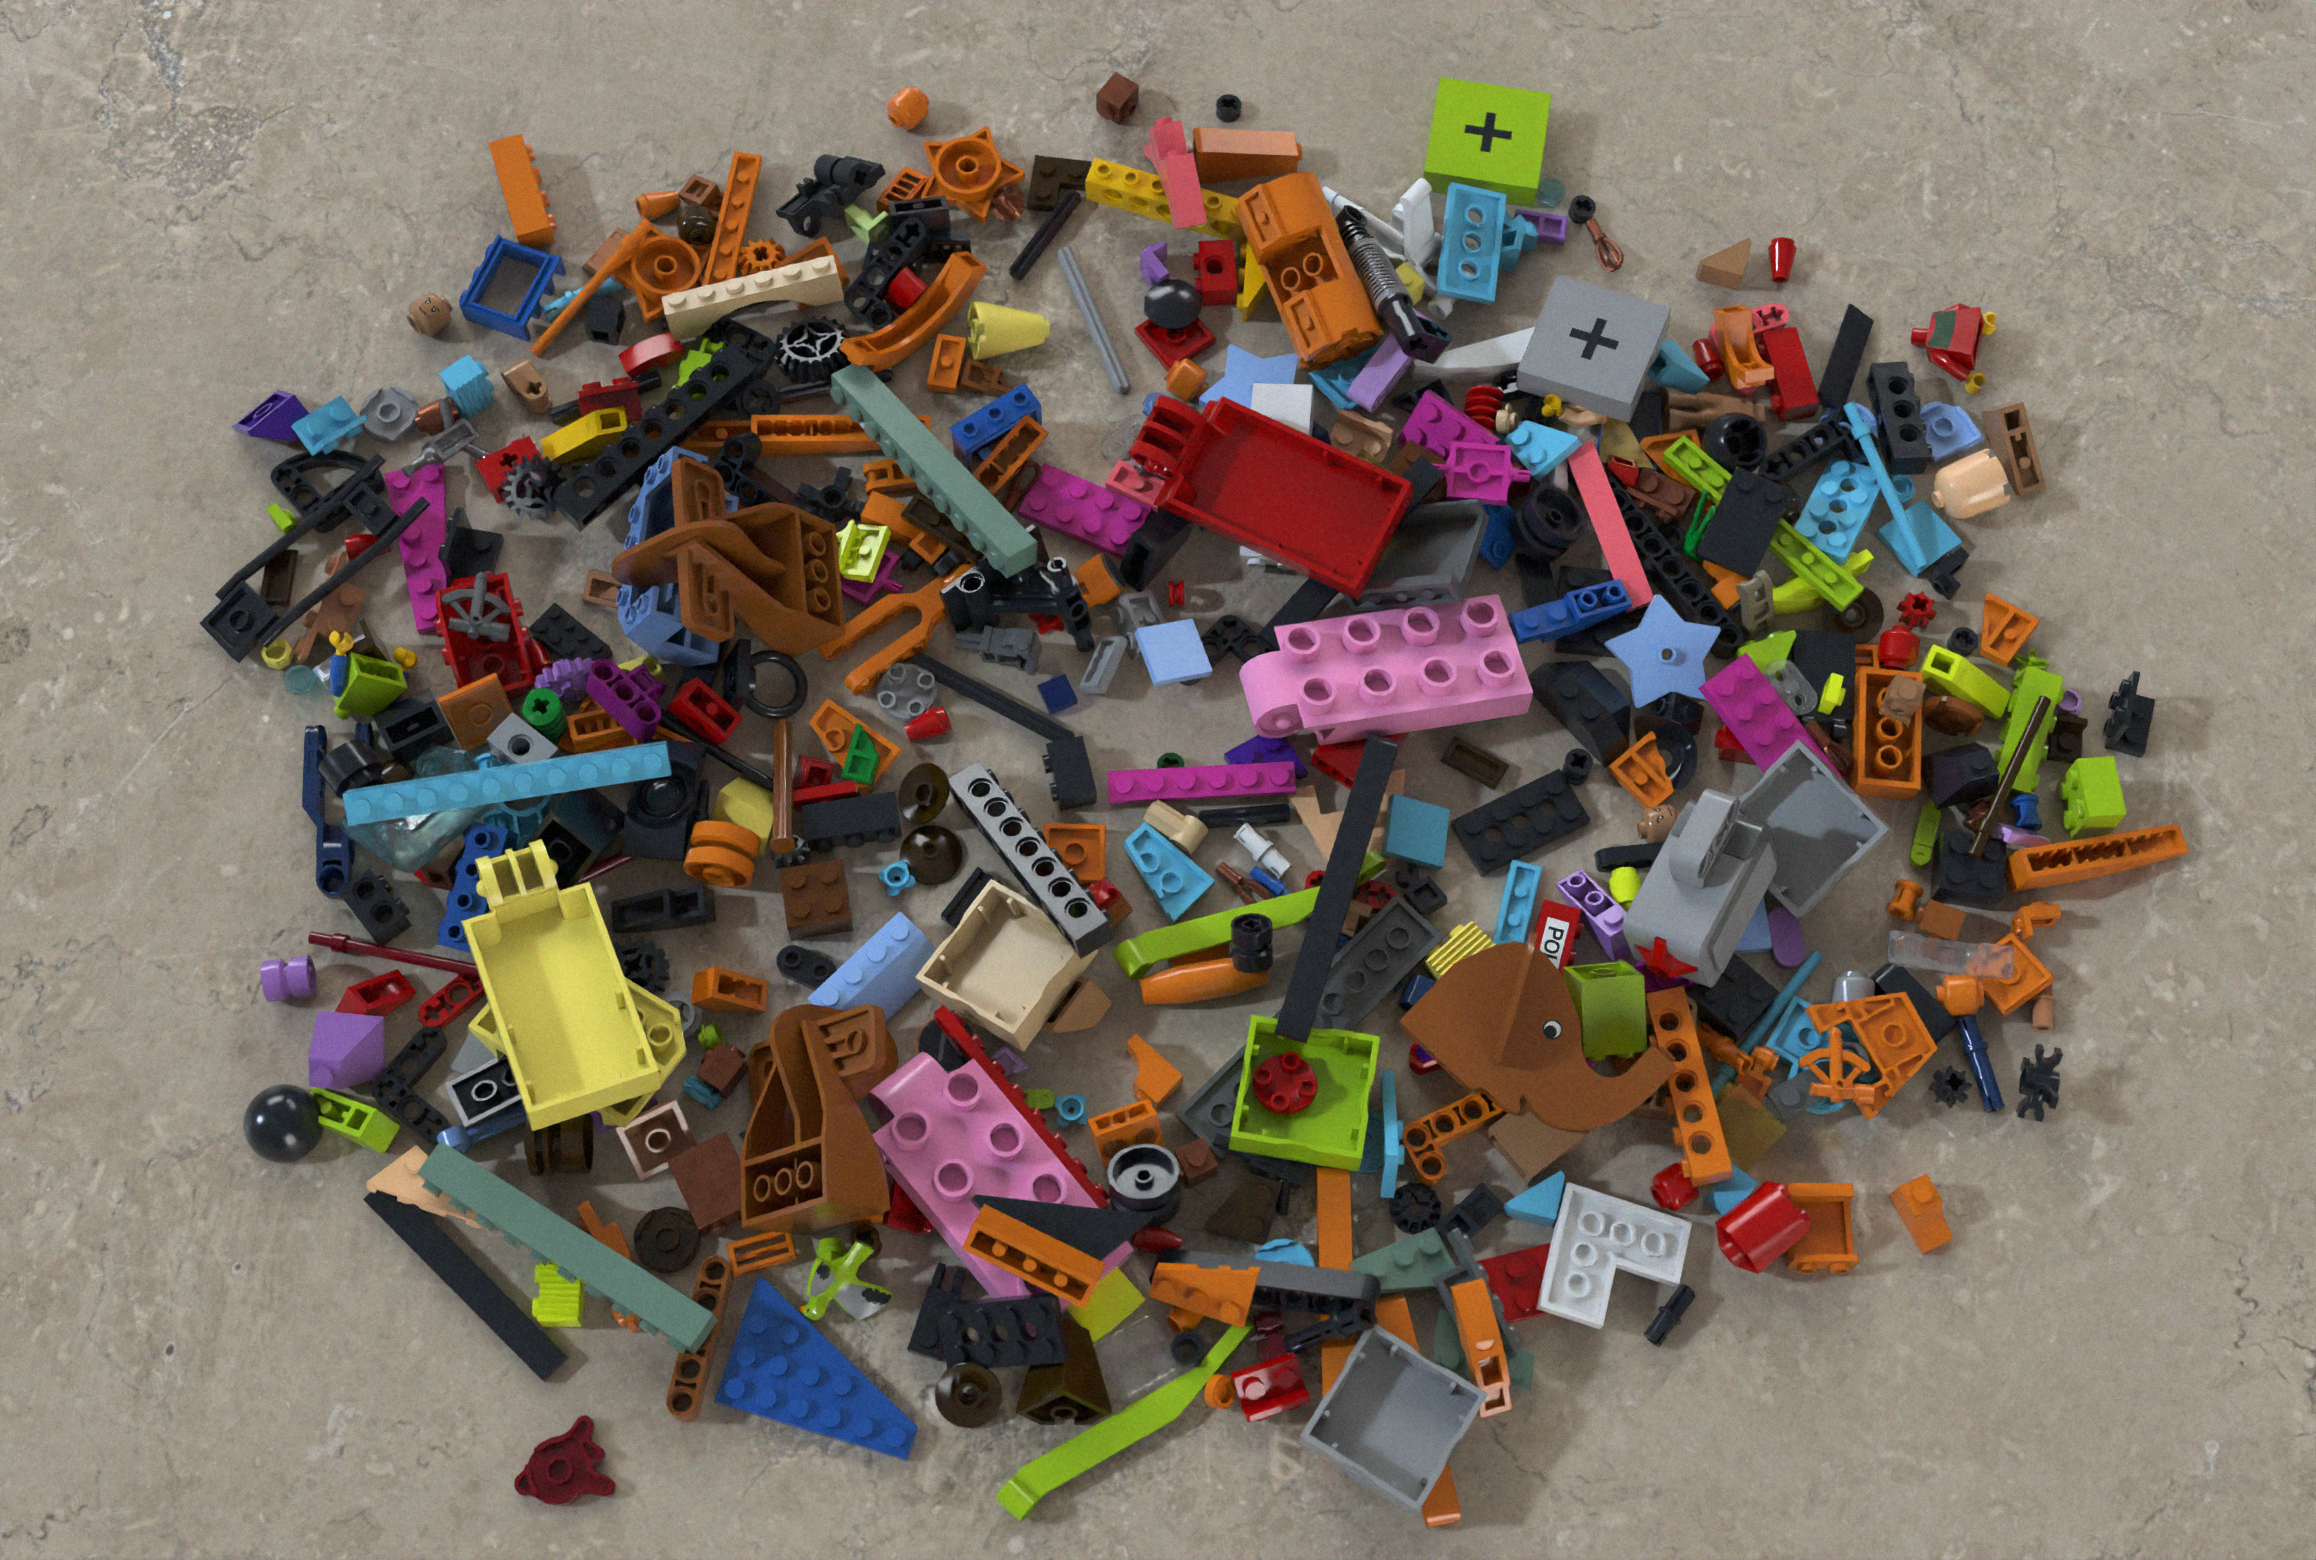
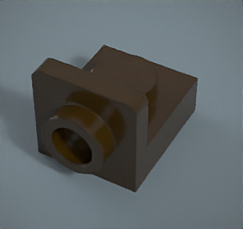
M2072 713L2057 715L2054 730L2051 734L2048 733L2049 748L2047 760L2073 764L2076 759L2081 758L2082 735L2087 727L2088 719L2079 718Z

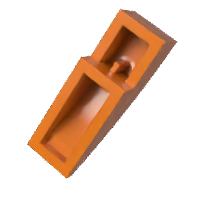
M872 491L860 515L862 524L888 526L891 532L890 541L905 548H909V544L921 532L901 519V513L907 505Z

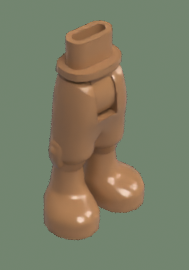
M1664 387L1661 391V413L1665 414L1662 424V435L1681 432L1682 429L1696 427L1705 431L1709 424L1717 417L1733 412L1745 413L1754 417L1761 425L1765 424L1764 403H1752V400L1747 398L1744 400L1707 392H1700L1695 395L1688 394L1673 387ZM1680 409H1695L1699 412H1686Z

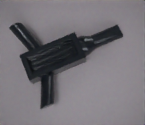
M1217 1133L1212 1145L1238 1155L1244 1162L1248 1163L1246 1169L1283 1181L1276 1205V1212L1287 1216L1290 1187L1296 1190L1301 1187L1310 1163L1230 1150V1138Z

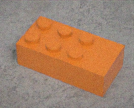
M1860 667L1855 675L1854 721L1851 724L1850 753L1854 760L1853 770L1850 772V788L1859 796L1912 801L1921 789L1922 699L1909 724L1878 713L1887 687L1896 674L1922 683V673Z

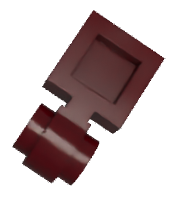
M1272 1308L1258 1311V1315L1253 1316L1257 1335L1264 1334V1337L1267 1338V1340L1259 1341L1256 1344L1261 1362L1288 1354L1284 1346V1338L1289 1334L1277 1335L1278 1330L1284 1329L1280 1310L1273 1311Z

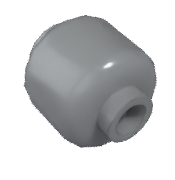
M1842 971L1841 976L1833 980L1832 1003L1874 996L1875 983L1872 979L1867 978V973Z

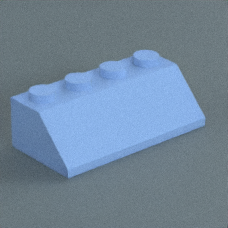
M899 911L807 998L808 1003L846 1011L864 1004L878 1005L884 1010L887 1023L922 990L915 977L936 949L923 932Z

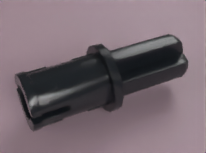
M1681 1284L1666 1305L1658 1308L1659 1313L1651 1325L1644 1331L1643 1336L1655 1346L1661 1347L1675 1325L1681 1324L1680 1317L1694 1300L1695 1292L1688 1286Z

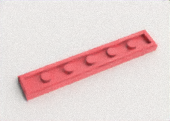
M1590 440L1582 443L1583 445L1566 459L1613 580L1621 579L1633 603L1630 608L1625 610L1626 613L1650 605L1654 596L1594 442Z

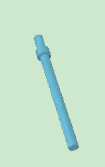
M1854 401L1844 405L1843 407L1852 425L1850 430L1854 439L1859 440L1917 569L1928 565L1929 563L1870 437L1872 431L1867 421H1863Z
M1811 952L1738 1047L1747 1055L1753 1051L1793 996L1822 961L1823 956L1819 952ZM1724 1061L1717 1069V1076L1710 1084L1714 1100L1726 1084L1732 1083L1739 1074Z

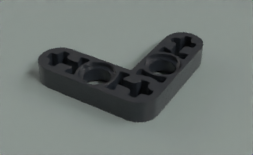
M726 316L721 317L715 322L718 325V329L713 327L711 330L707 329L702 334L703 338H709L713 343L725 342L726 347L731 344L729 340L734 334H743L746 337L745 340L740 344L733 345L756 366L757 379H762L775 361V346L772 339ZM765 347L768 349V353L762 352L759 355L757 349L763 350ZM734 400L731 401L726 407H724V409L728 411H737V407L734 403Z
M1235 615L1223 616L1200 637L1203 646L1212 644L1218 649L1214 656H1207L1211 668L1220 662L1230 651L1244 663L1258 655L1277 651ZM1225 626H1226L1227 628H1229V629L1234 626V627H1235V634H1233L1232 632H1229V633L1223 638V643H1222L1221 640H1220V638L1224 635ZM1249 643H1255L1260 647L1261 651L1259 654L1251 656L1246 654L1243 648ZM1202 678L1182 681L1179 683H1181L1182 685L1191 686L1198 683Z
M426 1026L417 1032L372 1084L371 1093L379 1105L429 1144L438 1145V1134L433 1133L431 1135L432 1131L423 1123L426 1117L436 1126L441 1123L440 1127L443 1131L452 1126L443 1114L411 1090L447 1048L448 1041L442 1030L436 1026ZM428 1036L437 1040L438 1044L435 1047L432 1045L427 1046L425 1039ZM416 1048H418L421 1053L423 1051V1053L427 1057L425 1060H423L422 1057L417 1052H415ZM410 1058L416 1059L418 1061L416 1071L411 1074L402 1073L401 1065L403 1062ZM392 1086V1090L400 1097L398 1102L396 1103L387 1094L383 1096L382 1087L390 1088ZM416 1102L420 1104V1112L417 1116L413 1118L404 1117L403 1109L408 1103Z

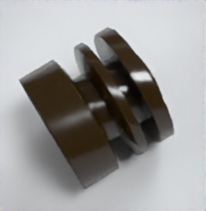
M591 1112L532 1131L527 1117L524 1132V1149L529 1172L532 1177L543 1175L545 1168L549 1176H554L558 1169L559 1160H562L567 1175L589 1174L591 1172L594 1154Z

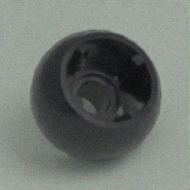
M1740 412L1726 413L1717 417L1709 424L1702 439V451L1731 475H1733L1736 467L1749 472L1756 470L1764 460L1768 449L1767 434L1760 422L1754 417Z

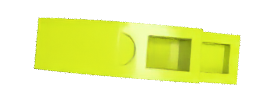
M1868 549L1858 554L1852 552L1846 564H1839L1838 566L1856 580L1857 576L1868 570L1874 557ZM1795 572L1785 580L1784 584L1779 587L1772 586L1774 615L1805 612L1823 607L1826 599Z

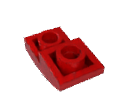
M671 332L643 340L620 353L618 357L625 372L631 378H635L655 363L664 369L685 354L686 351L680 340L673 342Z

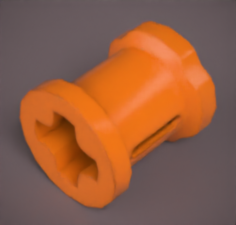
M1900 879L1895 884L1896 893L1892 902L1887 904L1886 912L1897 919L1910 921L1915 915L1913 908L1917 898H1920L1924 891L1917 883Z

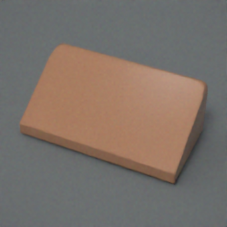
M597 569L588 570L582 600L619 609V606L616 605V598L620 588H622V583L616 581L612 573Z

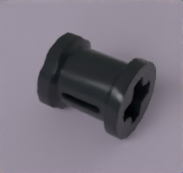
M1579 748L1568 752L1561 772L1569 784L1578 786L1587 780L1588 773L1593 766L1591 754Z

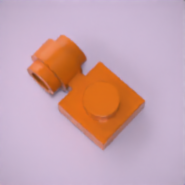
M1765 1045L1762 1047L1755 1046L1751 1057L1754 1059V1069L1747 1071L1742 1067L1746 1073L1738 1074L1729 1093L1730 1097L1759 1110L1772 1082L1771 1078L1762 1074H1765L1766 1071L1773 1073L1780 1058L1779 1055L1775 1054L1774 1049Z

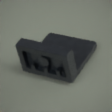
M456 507L454 516H450L447 522L448 535L446 542L440 545L438 553L439 561H441L445 574L448 575L451 584L455 579L479 572L490 571L494 574L504 540L502 534L472 529L464 509Z
M2133 671L2127 680L2123 679L2121 681L2118 692L2114 691L2110 697L2108 709L2112 710L2111 719L2108 718L2104 725L2103 736L2107 737L2106 749L2141 758L2146 750L2155 699L2136 694L2140 672Z

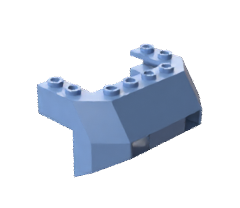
M673 446L665 455L662 454L653 466L648 467L639 496L629 512L628 521L631 523V529L625 539V550L675 527L671 464L684 456L706 464L708 461L707 456ZM724 493L727 513L737 511L739 497ZM679 582L655 586H630L622 584V588H620L617 594L616 605L619 606V622L628 638L652 657L686 667L717 662L720 643L690 632L681 622Z

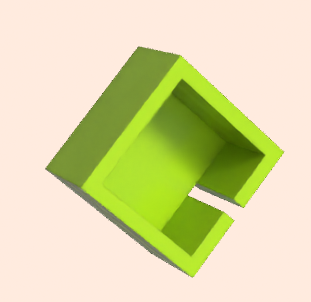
M2114 756L2078 758L2057 784L2058 798L2063 801L2064 808L2067 809L2063 813V824L2066 829H2069L2071 839L2109 835L2127 814Z

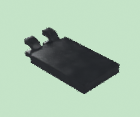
M1795 629L1796 637L1792 644L1790 710L1799 719L1803 727L1811 720L1830 723L1829 737L1832 741L1842 744V738H1846V724H1852L1854 721L1856 634ZM1831 673L1844 676L1841 687L1845 688L1846 692L1841 706L1835 705L1830 715L1818 712L1825 683Z

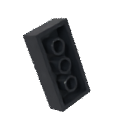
M555 602L528 628L531 637L536 641H541L543 646L560 660L569 659V661H574L577 657H581L582 661L586 658L596 661L598 659H609L613 655L610 646Z

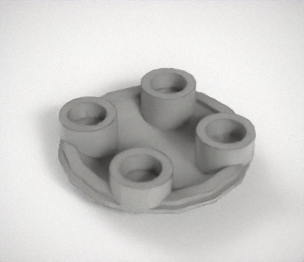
M894 663L888 668V671L878 683L877 698L880 707L888 716L898 721H912L934 706L938 689L934 675L927 669L917 664Z

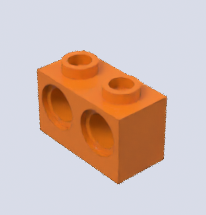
M1149 1098L1087 1119L1095 1151L1104 1168L1109 1166L1110 1160L1117 1152L1130 1145L1147 1143L1161 1147L1165 1146L1158 1115Z

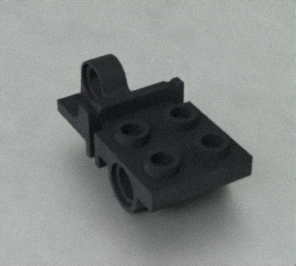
M828 154L822 155L814 165L816 180L804 178V184L798 183L796 185L799 193L778 208L776 213L778 217L788 220L796 234L813 237L821 228V216L837 220L842 219L844 214L840 204L846 206L853 203L858 195L866 189L875 186L877 180L886 173L882 164L851 156L840 158ZM809 216L811 224L805 231L804 221Z

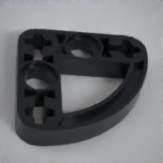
M334 449L326 455L323 451H320L314 456L308 451L293 456L277 465L271 472V481L285 500L303 519H306L333 498L369 461L359 455ZM321 467H340L356 472L324 497L301 474L302 472ZM378 469L370 477L371 480H375V483L373 485L366 483L377 495L385 488V480ZM282 476L290 477L295 486L291 489L286 481L281 480ZM306 492L312 494V498L308 503L299 504L296 502L300 494ZM342 505L337 509V513L333 512L327 517L326 521L320 522L313 529L319 533H328L353 514Z

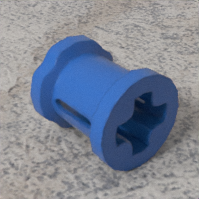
M2024 794L2011 798L2010 805L2014 808L2016 819L2015 827L2033 832L2041 829L2042 821L2038 820L2036 807L2039 803L2038 796Z

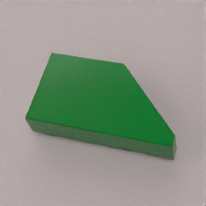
M858 723L855 726L841 778L844 781L853 780L857 784L872 787L881 757L862 725Z

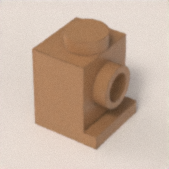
M1896 674L1887 687L1878 714L1909 724L1912 715L1920 705L1926 684Z

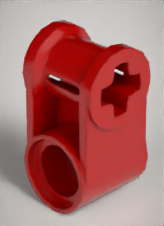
M905 267L889 285L890 288L884 299L895 313L902 315L925 293L929 286L908 267Z

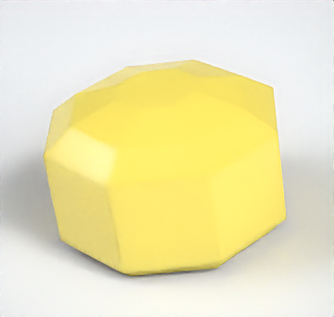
M277 638L268 648L263 645L260 653L269 668L278 670L290 665L294 656L287 640Z

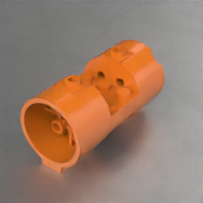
M1297 172L1285 175L1266 184L1260 183L1238 198L1239 203L1235 209L1256 261L1261 268L1302 369L1308 372L1316 369L1320 371L1328 368V363L1332 364L1341 359L1343 361L1359 356L1360 352L1373 348L1381 341L1379 336L1384 334L1364 285L1357 276L1339 234V227L1316 174L1312 172Z

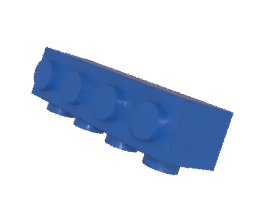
M472 821L471 828L466 831L464 836L465 849L463 857L457 862L455 868V876L457 877L455 885L447 896L446 905L448 909L445 920L440 923L438 928V945L471 953L461 921L491 912L486 897L480 896L476 891V885L480 878L475 859L487 855L489 859L505 855V850L510 848L514 852L519 834L508 829Z

